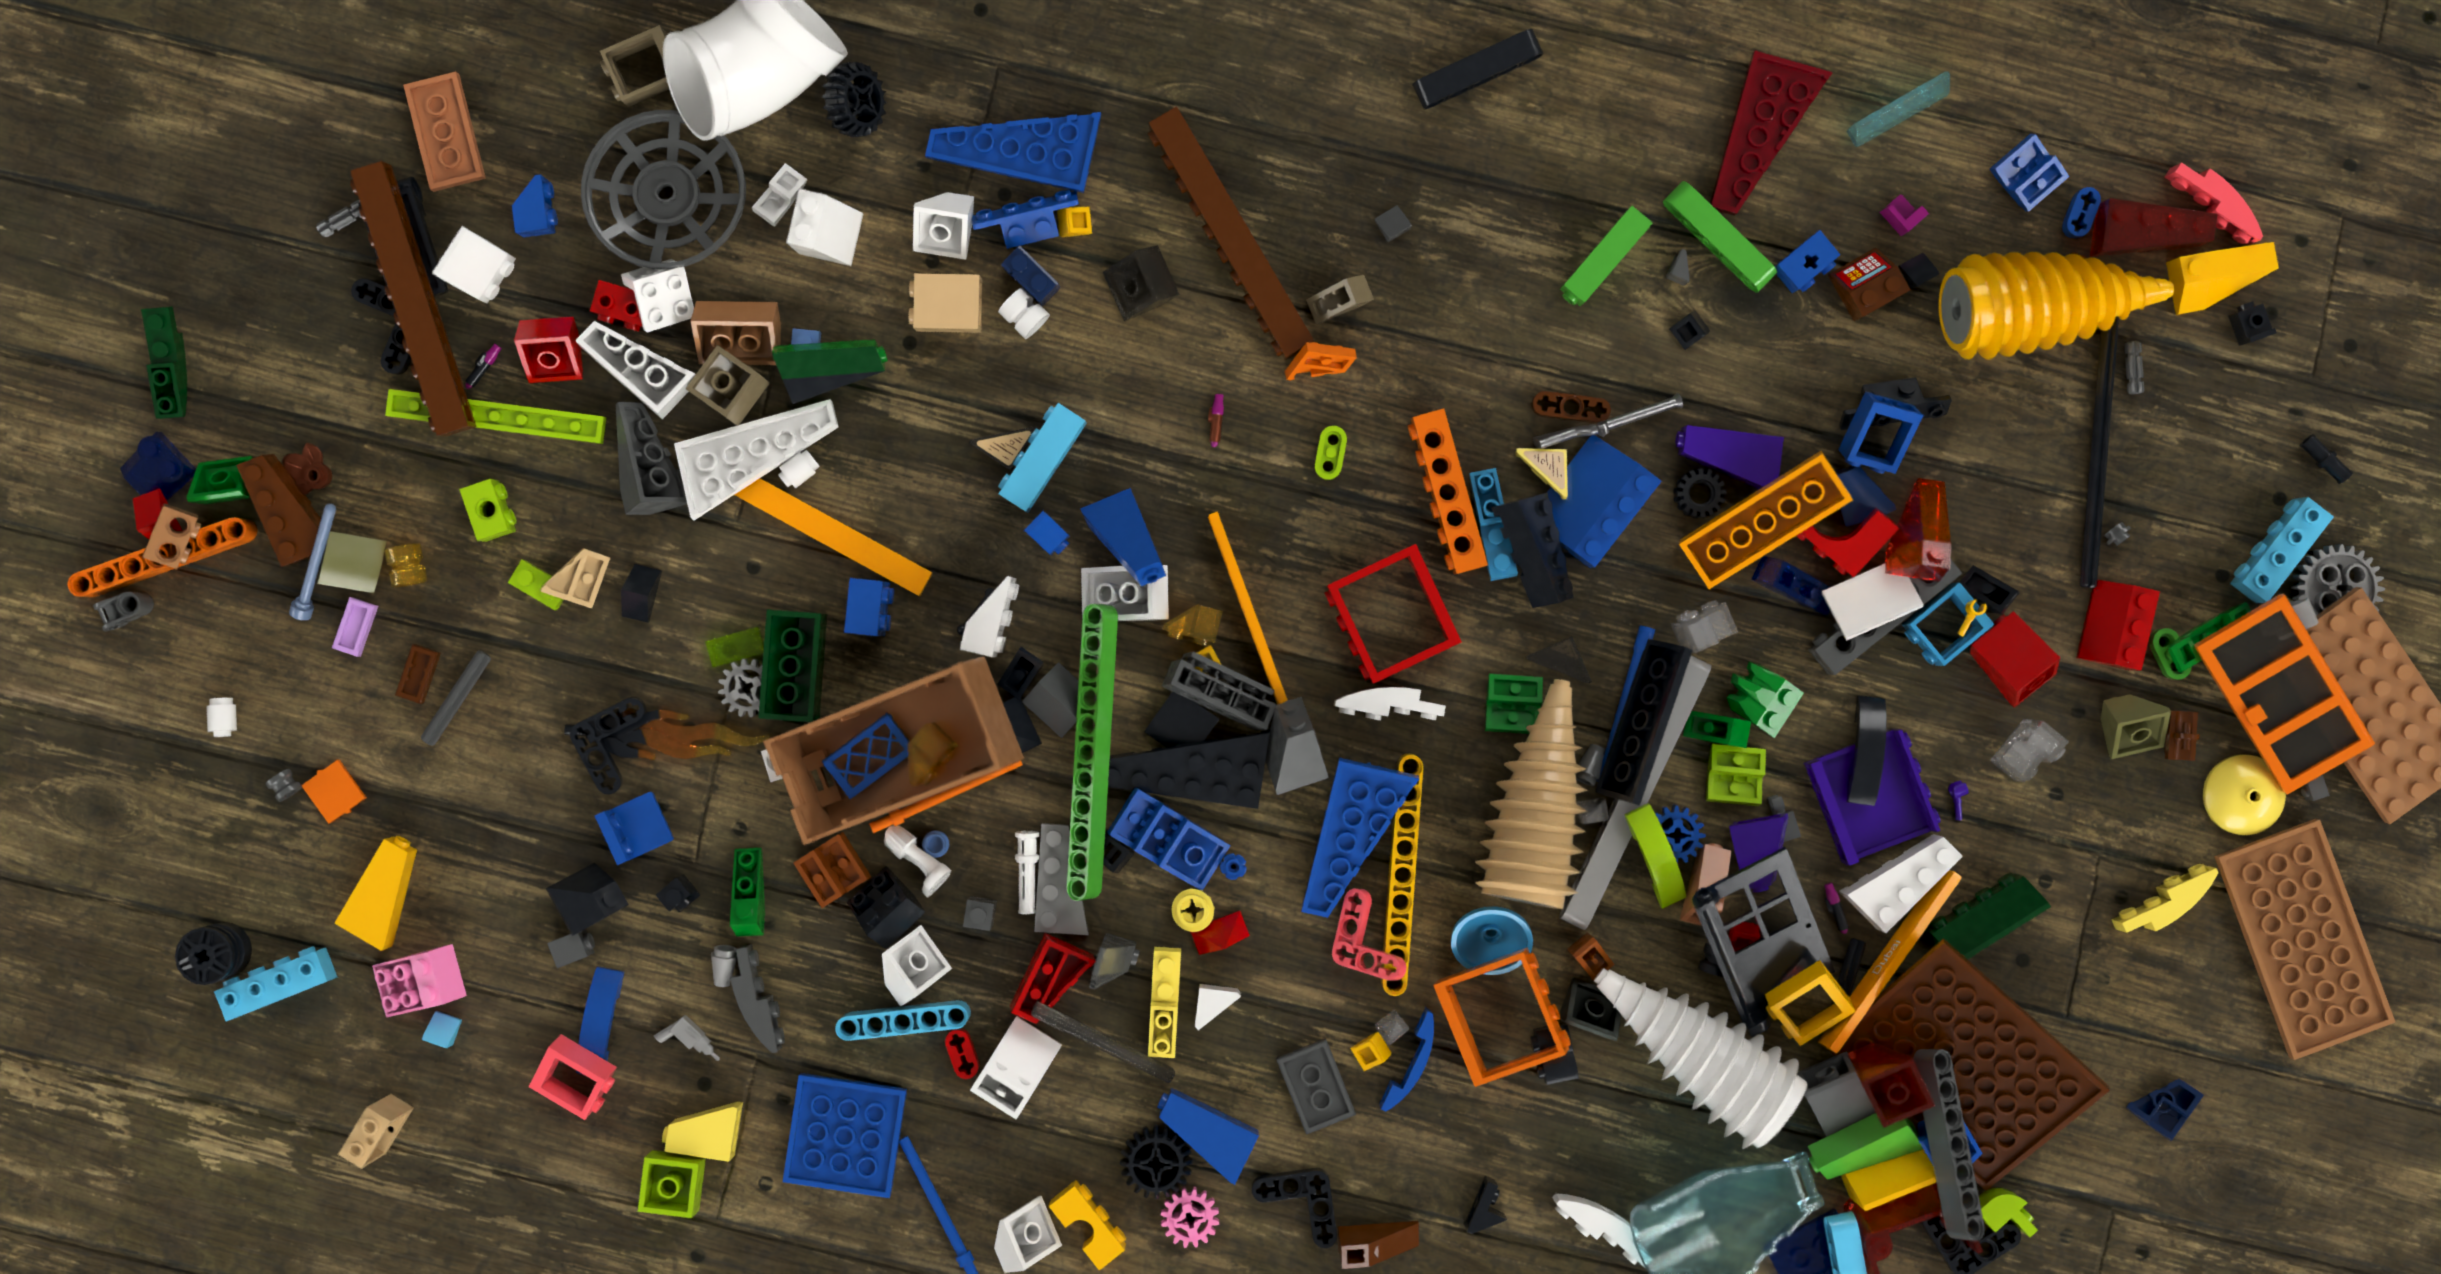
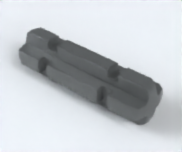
M360 200L350 204V208L346 206L329 216V220L326 221L324 219L317 223L316 228L322 236L328 237L335 233L334 230L337 229L339 231L356 221V217L359 216L361 218L358 204Z
M2130 341L2124 345L2125 354H2128V358H2125L2126 379L2129 380L2127 392L2132 395L2141 394L2145 391L2144 382H2141V378H2144L2142 356H2139V352H2142V345L2140 341Z

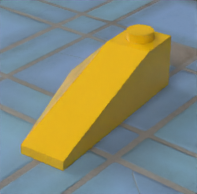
M2274 242L2178 257L2166 262L2169 281L2174 286L2172 297L2175 313L2180 315L2205 310L2277 270L2279 267Z

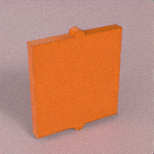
M340 759L324 770H318L317 775L302 785L328 824H331L345 813H351L353 807L367 798Z

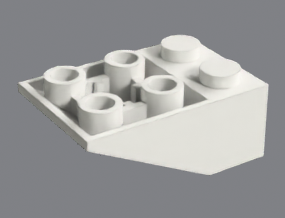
M1007 576L966 622L960 646L961 650L989 657H997L998 653H1003L1006 643V637L1002 636L1004 627L1010 626L1013 611L1009 610L1011 600H1016L1019 585L1015 584L1016 578Z
M1016 1016L970 1091L1014 1119H1017L1062 1044Z

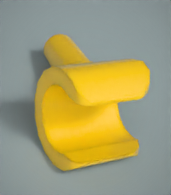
M1976 599L1967 602L1965 606L1967 615L1957 634L1965 635L1975 616L1985 613L1986 604H1981L1976 612L1973 609Z

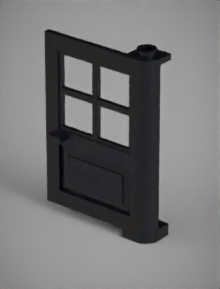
M1785 847L1708 887L1698 889L1693 895V906L1742 1023L1746 1024V1032L1751 1037L1766 1031L1771 1026V1019L1765 1009L1768 1005L1766 993L1821 960L1831 974L1835 972ZM1777 870L1785 892L1757 906L1749 884ZM1743 888L1752 910L1723 924L1716 904L1720 899ZM1788 899L1796 921L1768 934L1760 913ZM1754 916L1763 938L1735 952L1726 930Z

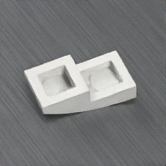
M785 163L770 180L769 188L752 206L753 212L775 227L798 196L799 189H803L807 179Z

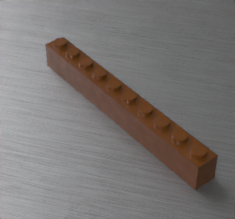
M1176 106L1149 122L1150 132L1147 133L1154 147L1159 145L1164 155L1161 156V159L1168 170L1173 169L1178 178L1175 179V183L1182 194L1187 192L1191 202L1188 204L1195 217L1200 215L1205 223L1202 226L1203 231L1209 240L1214 238L1219 248L1216 249L1220 260L1223 264L1228 262L1232 271L1229 274L1237 287L1241 285L1246 295L1243 298L1250 310L1255 308L1260 317L1257 319L1261 330L1264 334L1269 332L1274 340L1270 343L1278 357L1282 355L1287 360L1299 353L1306 342H1314V339Z
M380 161L350 170L353 178L350 180V184L361 203L359 212L362 219L368 224L370 230L368 239L371 246L376 249L379 258L376 260L377 267L380 273L385 276L387 282L385 291L389 300L393 301L396 310L394 312V319L397 325L402 328L405 337L402 339L405 351L411 356L413 362L411 370L415 379L419 380L422 389L420 391V398L424 406H427L429 410V426L434 433L436 432L437 436L445 437L475 428L477 426L392 165Z

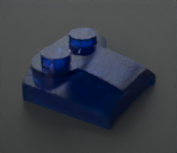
M157 431L152 436H147L139 442L137 451L125 462L120 470L123 477L140 495L160 488L168 501L194 476L196 468L162 432Z

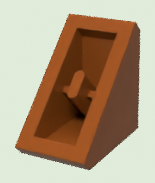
M1588 932L1567 949L1593 981L1603 968L1608 971L1615 965L1597 940Z

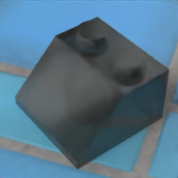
M1158 245L1136 250L1103 271L1124 321L1162 306L1180 295Z

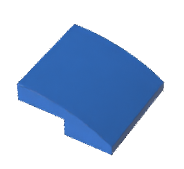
M2029 134L1990 168V171L2001 186L2026 212H2029L2070 177L2056 155H2049L2036 134Z

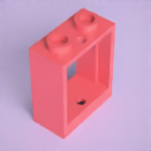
M560 1034L548 1047L529 1088L585 1120L592 1111L597 1113L605 1101L602 1095L603 1093L607 1094L613 1086L615 1079L612 1076L617 1067ZM559 1061L596 1081L589 1098L552 1076Z

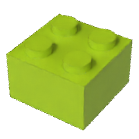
M652 1150L644 1157L638 1212L693 1218L700 1209L706 1158Z

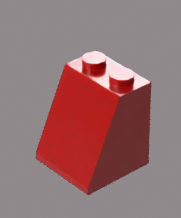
M2014 611L2008 616L2001 615L1994 621L1993 628L1976 639L1971 644L1970 649L1971 656L2013 708L2053 678L2057 673L2060 657Z

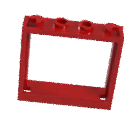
M1416 544L1326 586L1328 591L1324 594L1330 607L1336 606L1339 616L1335 617L1342 632L1347 630L1351 640L1347 641V644L1353 656L1358 655L1362 662V665L1358 666L1365 681L1370 679L1372 684L1462 642ZM1408 557L1446 640L1377 672L1338 589Z

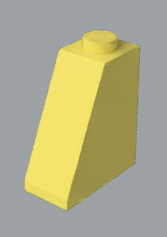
M734 1102L673 1120L663 1131L662 1143H666L664 1152L729 1162L735 1156L743 1102Z

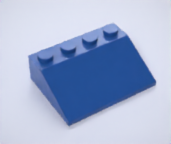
M1591 435L1567 465V499H1561V496L1552 487L1547 491L1553 506L1552 513L1555 525L1559 530L1561 547L1587 567H1596L1662 481L1642 465L1596 435Z

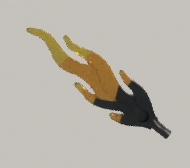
M628 708L621 713L619 710L617 712L623 721L624 716L636 713V709ZM655 710L645 713L637 722L602 738L608 751L614 755L654 760L657 758L655 754L644 749L633 748L628 743H642L666 755L689 759L715 753L726 756L732 754L730 750L722 746L698 747L690 743L699 739L714 738L744 747L762 743L768 740L770 736L767 734L757 737H746L718 723H704L697 726L673 725L663 720L666 718L686 720L690 716L671 710ZM610 714L601 718V725L606 729H611L616 724L615 718ZM565 725V735H570V731L574 725ZM579 727L580 732L577 736H586V739H588L587 736L590 734V731Z

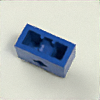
M1819 230L1774 266L1777 270L1776 275L1791 293L1799 289L1804 292L1816 282L1813 277L1820 272L1825 275L1837 265L1834 260L1841 254ZM1807 260H1810L1812 264L1806 269L1804 264Z

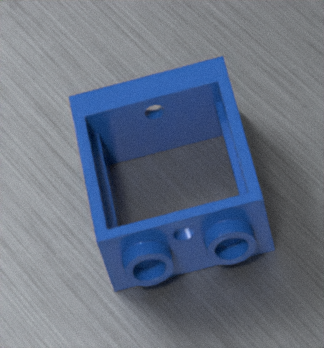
M1865 391L1838 450L1845 457V462L1852 466L1860 467L1862 464L1869 466L1871 470L1880 474H1884L1885 471L1896 474L1923 418V414L1914 405ZM1876 413L1902 420L1885 459L1858 451Z

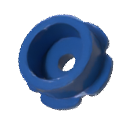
M1227 854L1224 857V861L1220 864V870L1227 879L1236 880L1237 877H1242L1246 873V860L1239 854ZM1232 864L1236 865L1235 869L1231 868Z

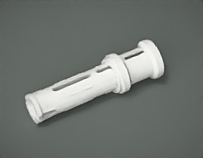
M1017 831L1015 832V837L1018 838V854L1015 855V860L1019 863L1018 913L1034 914L1036 913L1035 863L1039 860V854H1037V837H1039V832Z

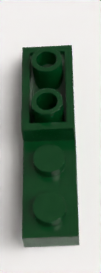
M173 306L141 309L151 362L146 367L156 419L184 417L187 406L186 356L183 334L177 332Z

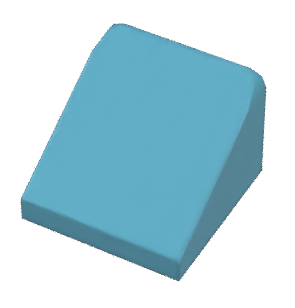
M435 1011L423 1034L422 1040L443 1048H449L454 1044L462 1019Z

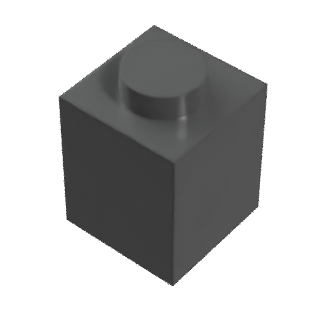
M970 896L967 899L963 927L990 931L994 924L997 900Z
M586 929L574 936L568 934L547 943L557 968L595 953L593 949L595 947L594 939L589 932L587 933Z

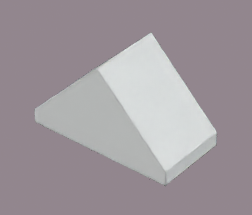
M1199 984L1195 1018L1197 1030L1201 1029L1239 999L1241 992L1237 988Z

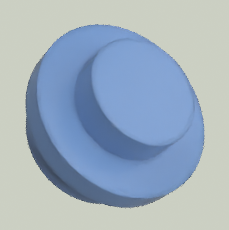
M934 830L924 836L922 848L924 852L934 858H938L948 851L949 839L945 833Z

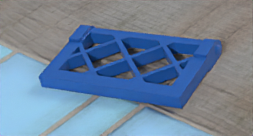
M887 712L831 755L823 759L822 763L849 799H852L914 753L916 749L895 722L892 715ZM883 724H886L890 729L889 737L876 736L874 731ZM866 737L869 738L868 753L852 751L856 744ZM873 739L889 741L887 756L871 754ZM892 741L899 742L905 749L894 758L890 757ZM843 754H848L846 770L839 769L833 762ZM851 755L867 757L865 773L849 770ZM870 758L886 760L885 765L872 774L868 773ZM849 774L864 776V780L853 788L848 782Z

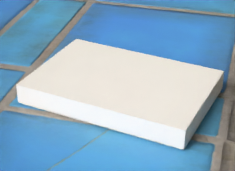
M1899 558L1822 591V595L1846 641L1923 607V602Z

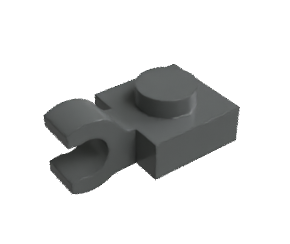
M1776 794L1767 797L1772 815L1788 813L1789 818L1784 842L1801 837L1794 812L1792 810L1785 811L1782 796L1778 797Z

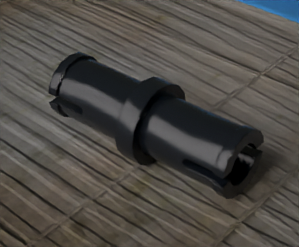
M2314 434L2308 436L2299 445L2317 461L2316 465L2319 468H2324L2338 484L2345 482L2352 476L2353 471L2349 470L2336 457L2337 453L2334 450H2329Z

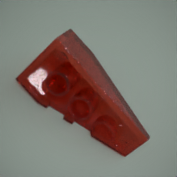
M1917 478L1901 518L1897 523L1899 529L1892 536L1886 548L1885 574L1940 582L1950 570L1951 538L1945 482Z

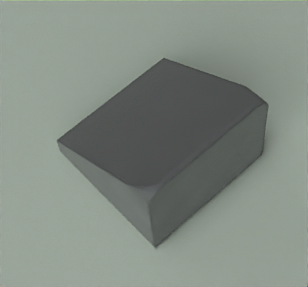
M1398 205L1374 219L1387 242H1390L1412 227V224Z
M1684 249L1675 254L1666 274L1667 279L1683 286L1689 283L1690 280L1687 252Z

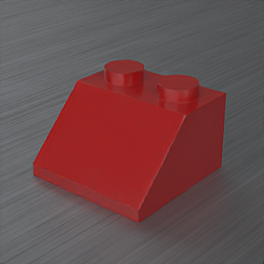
M574 316L519 320L514 342L528 383L583 379L581 347L575 341L580 335Z

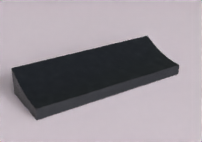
M1648 639L1603 767L1596 793L1640 806L1693 651L1692 649Z

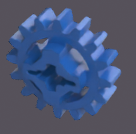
M1673 805L1672 811L1664 806L1662 807V815L1656 812L1655 814L1660 824L1668 819V823L1663 827L1665 834L1673 833L1675 830L1685 834L1676 836L1675 840L1667 835L1666 837L1677 863L1678 858L1687 863V855L1690 854L1696 857L1697 853L1694 849L1696 847L1703 848V845L1698 841L1699 838L1706 837V834L1699 832V829L1704 824L1695 822L1698 817L1696 813L1688 815L1689 808L1683 807L1681 812H1679L1678 805ZM1681 817L1689 823L1691 830L1683 826ZM1687 841H1690L1689 845L1682 850V846Z

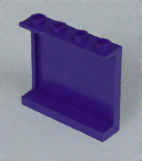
M1893 728L1886 731L1883 771L1875 806L1846 802L1849 775H1852L1855 743L1804 762L1843 864L1853 865L1859 862V858L1930 831H1941L1938 825L1941 822L1939 814L1935 808L1931 807L1928 799L1931 797L1930 790L1926 783H1922L1919 775L1921 772L1920 764L1915 757H1912L1909 749L1912 746L1910 738L1902 729Z

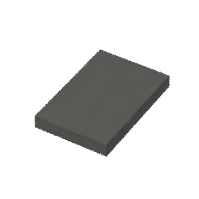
M1326 1038L1276 1058L1306 1135L1356 1115Z

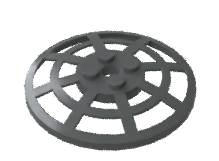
M676 110L643 112L629 117L612 127L601 137L591 151L581 179L583 211L589 226L597 238L621 259L650 269L686 267L714 253L728 240L736 229L746 200L744 169L730 141L724 135L714 137L719 144L707 155L696 145L680 140V123L685 124L679 111ZM669 122L668 138L651 140L636 147L626 135L631 130L646 124ZM618 141L627 155L617 165L611 182L595 179V172L602 157L610 146ZM667 148L666 160L649 164L643 156L644 153L654 149ZM679 149L692 153L701 161L689 170L684 165L678 163ZM726 152L731 158L737 173L738 193H723L722 178L715 163ZM634 161L641 170L634 185L620 183L625 171ZM707 170L711 172L715 193L700 192L697 179ZM666 187L673 189L671 198H660L662 189ZM592 189L609 193L610 207L617 223L604 231L600 227L594 212ZM618 194L632 196L638 210L624 218L619 206ZM698 204H713L710 215L699 226L692 217ZM737 205L729 227L713 243L706 232L716 221L721 206ZM647 219L657 225L655 239L641 235L632 227ZM684 223L691 232V234L679 239L666 240L669 226ZM626 232L637 242L653 247L650 261L641 260L627 254L617 247L611 239ZM697 239L705 249L698 255L685 260L670 263L661 262L664 248L681 247Z

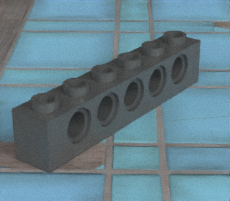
M1928 548L1918 555L1919 561L1912 567L1910 565L1904 567L1923 605L1962 574L1943 548L1933 550ZM1923 569H1926L1930 574L1927 583H1924L1920 577ZM1915 611L1847 640L1845 648L1841 651L1836 647V640L1839 636H1842L1844 639L1845 637L1837 622L1833 624L1835 628L1828 634L1823 632L1812 641L1814 645L1808 650L1828 675H1836Z

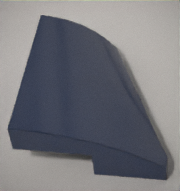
M1848 466L1835 470L1853 499L1841 507L1846 527L1862 523L1875 507L1884 514L1896 510L1894 502L1881 491L1880 487L1868 477L1861 467Z
M2177 1079L2167 1086L2129 1103L2126 1109L2159 1134L2172 1141L2204 1094L2181 1079Z

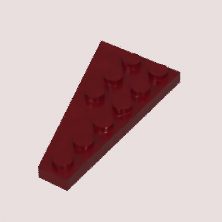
M1756 50L1752 53L1710 202L1717 211L1734 216L1738 213L1833 72Z

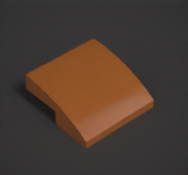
M844 832L839 833L794 862L795 867L821 908L871 878L870 873Z

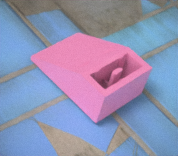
M453 944L372 965L386 1018L443 1005L467 996Z

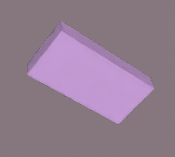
M349 597L332 648L361 657L378 606Z

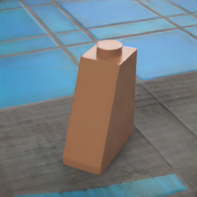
M1709 843L1705 844L1697 852L1680 916L1681 921L1702 926L1693 906L1692 897L1698 889L1708 887L1728 876L1731 850L1723 849V846L1719 844ZM1724 898L1720 899L1716 904L1719 914L1723 911Z

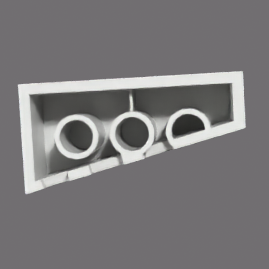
M596 321L575 340L585 352L661 419L689 392L686 390V387L696 375L676 365L674 362L651 352L649 349L628 340L626 337Z
M1935 834L1929 836L1903 852L1904 854L1894 860H1889L1876 871L1866 874L1858 879L1859 881L1843 888L1839 892L1877 930L1887 933L1963 857L1944 837Z

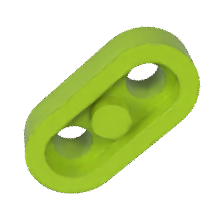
M1329 426L1320 435L1314 468L1316 474L1324 480L1336 478L1342 469L1347 436L1345 431L1338 426ZM1329 436H1336L1338 443L1336 445L1329 444ZM1325 462L1332 463L1333 469L1327 472L1323 469Z

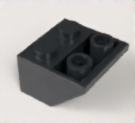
M887 866L847 902L866 935L885 949L925 913L915 895Z

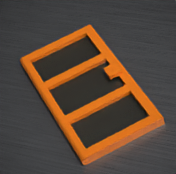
M2284 593L2277 595L2194 644L2209 673L2285 794L2288 795L2375 744Z

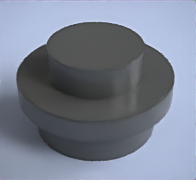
M2123 522L2119 523L2104 535L2108 540L2106 543L2110 545L2114 542L2116 546L2120 545L2130 537L2128 531L2132 528L2129 525L2126 527Z

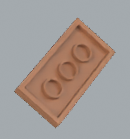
M455 71L404 84L430 190L435 192L486 179L460 75Z

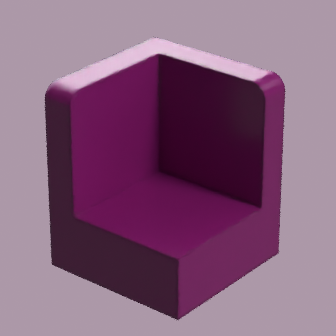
M1903 195L1897 196L1880 211V214L1900 236L1909 232L1929 214L1923 206L1915 210Z

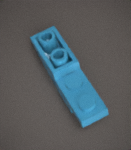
M1496 468L1469 473L1475 516L1488 563L1487 568L1490 581L1515 577L1518 575L1516 563L1513 562L1511 557L1513 552L1509 538L1504 539L1500 530L1504 526L1500 515L1495 516L1492 507L1504 504Z

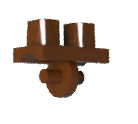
M2171 711L2164 748L2165 759L2195 761L2196 740L2200 739V734H2197L2198 712Z

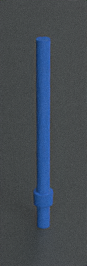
M909 1137L901 1138L899 1143L957 1254L955 1258L960 1268L963 1267L966 1274H979L973 1263L975 1259L970 1249L966 1250Z

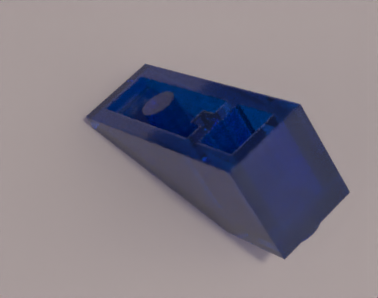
M1768 556L1761 557L1751 580L1818 613L1828 615L1830 609L1822 595V591L1830 588V586L1784 560Z

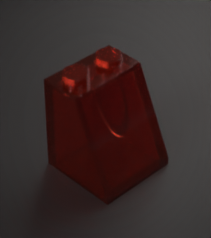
M1874 1042L1848 1053L1883 1128L1936 1106L1911 1056Z

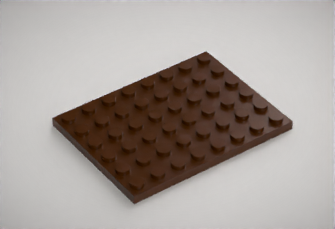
M1942 939L1879 994L1837 1054L1830 1051L1834 1056L1847 1051L1860 1079L1890 1106L1897 1103L1918 1130L1917 1123L1923 1121L1924 1116L1913 1065L1914 1054L1919 1049L1946 1050L1952 1059L1963 1120L1983 1153L1972 1166L1975 1181L1985 1191L2110 1091L2109 1086L1945 939Z

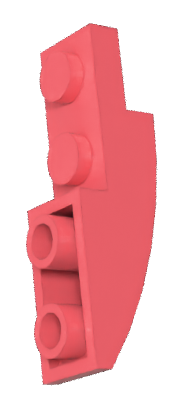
M2183 163L2169 169L2165 178L2171 181V185L2174 188L2186 191L2194 196L2193 199L2198 204L2209 206L2203 216L2210 220L2212 226L2217 229L2226 230L2240 244L2250 245L2262 239V231L2252 210L2240 194L2223 177L2212 169L2198 174Z

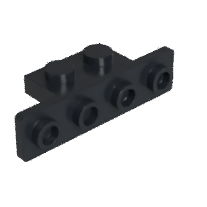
M1916 377L1866 384L1861 389L1862 396H1864L1866 391L1914 405L1923 414V418H1939L1946 415L1952 401L1950 395L1923 398ZM1857 408L1843 411L1839 424L1841 430H1848ZM1876 413L1870 426H1885L1889 423L1902 422V420Z

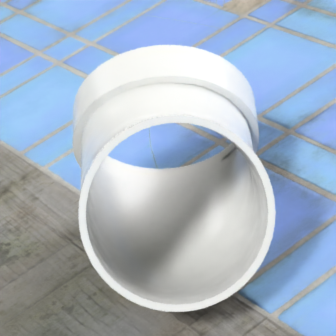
M736 0L716 17L702 24L684 29L681 32L677 31L668 34L663 45L664 69L672 98L687 127L701 140H710L716 136H723L743 129L775 113L797 98L821 75H829L848 54L846 47L836 33L804 0Z

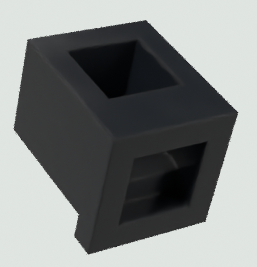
M2252 301L2238 306V312L2228 316L2239 346L2277 333L2275 328L2272 329L2264 304L2255 306Z
M683 874L658 892L656 897L669 912L676 909L680 913L701 894Z

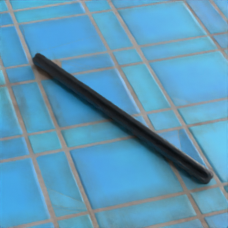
M2118 316L2115 317L2110 329L2107 331L2101 330L2080 578V586L2084 588H2096L2098 580L2119 326Z

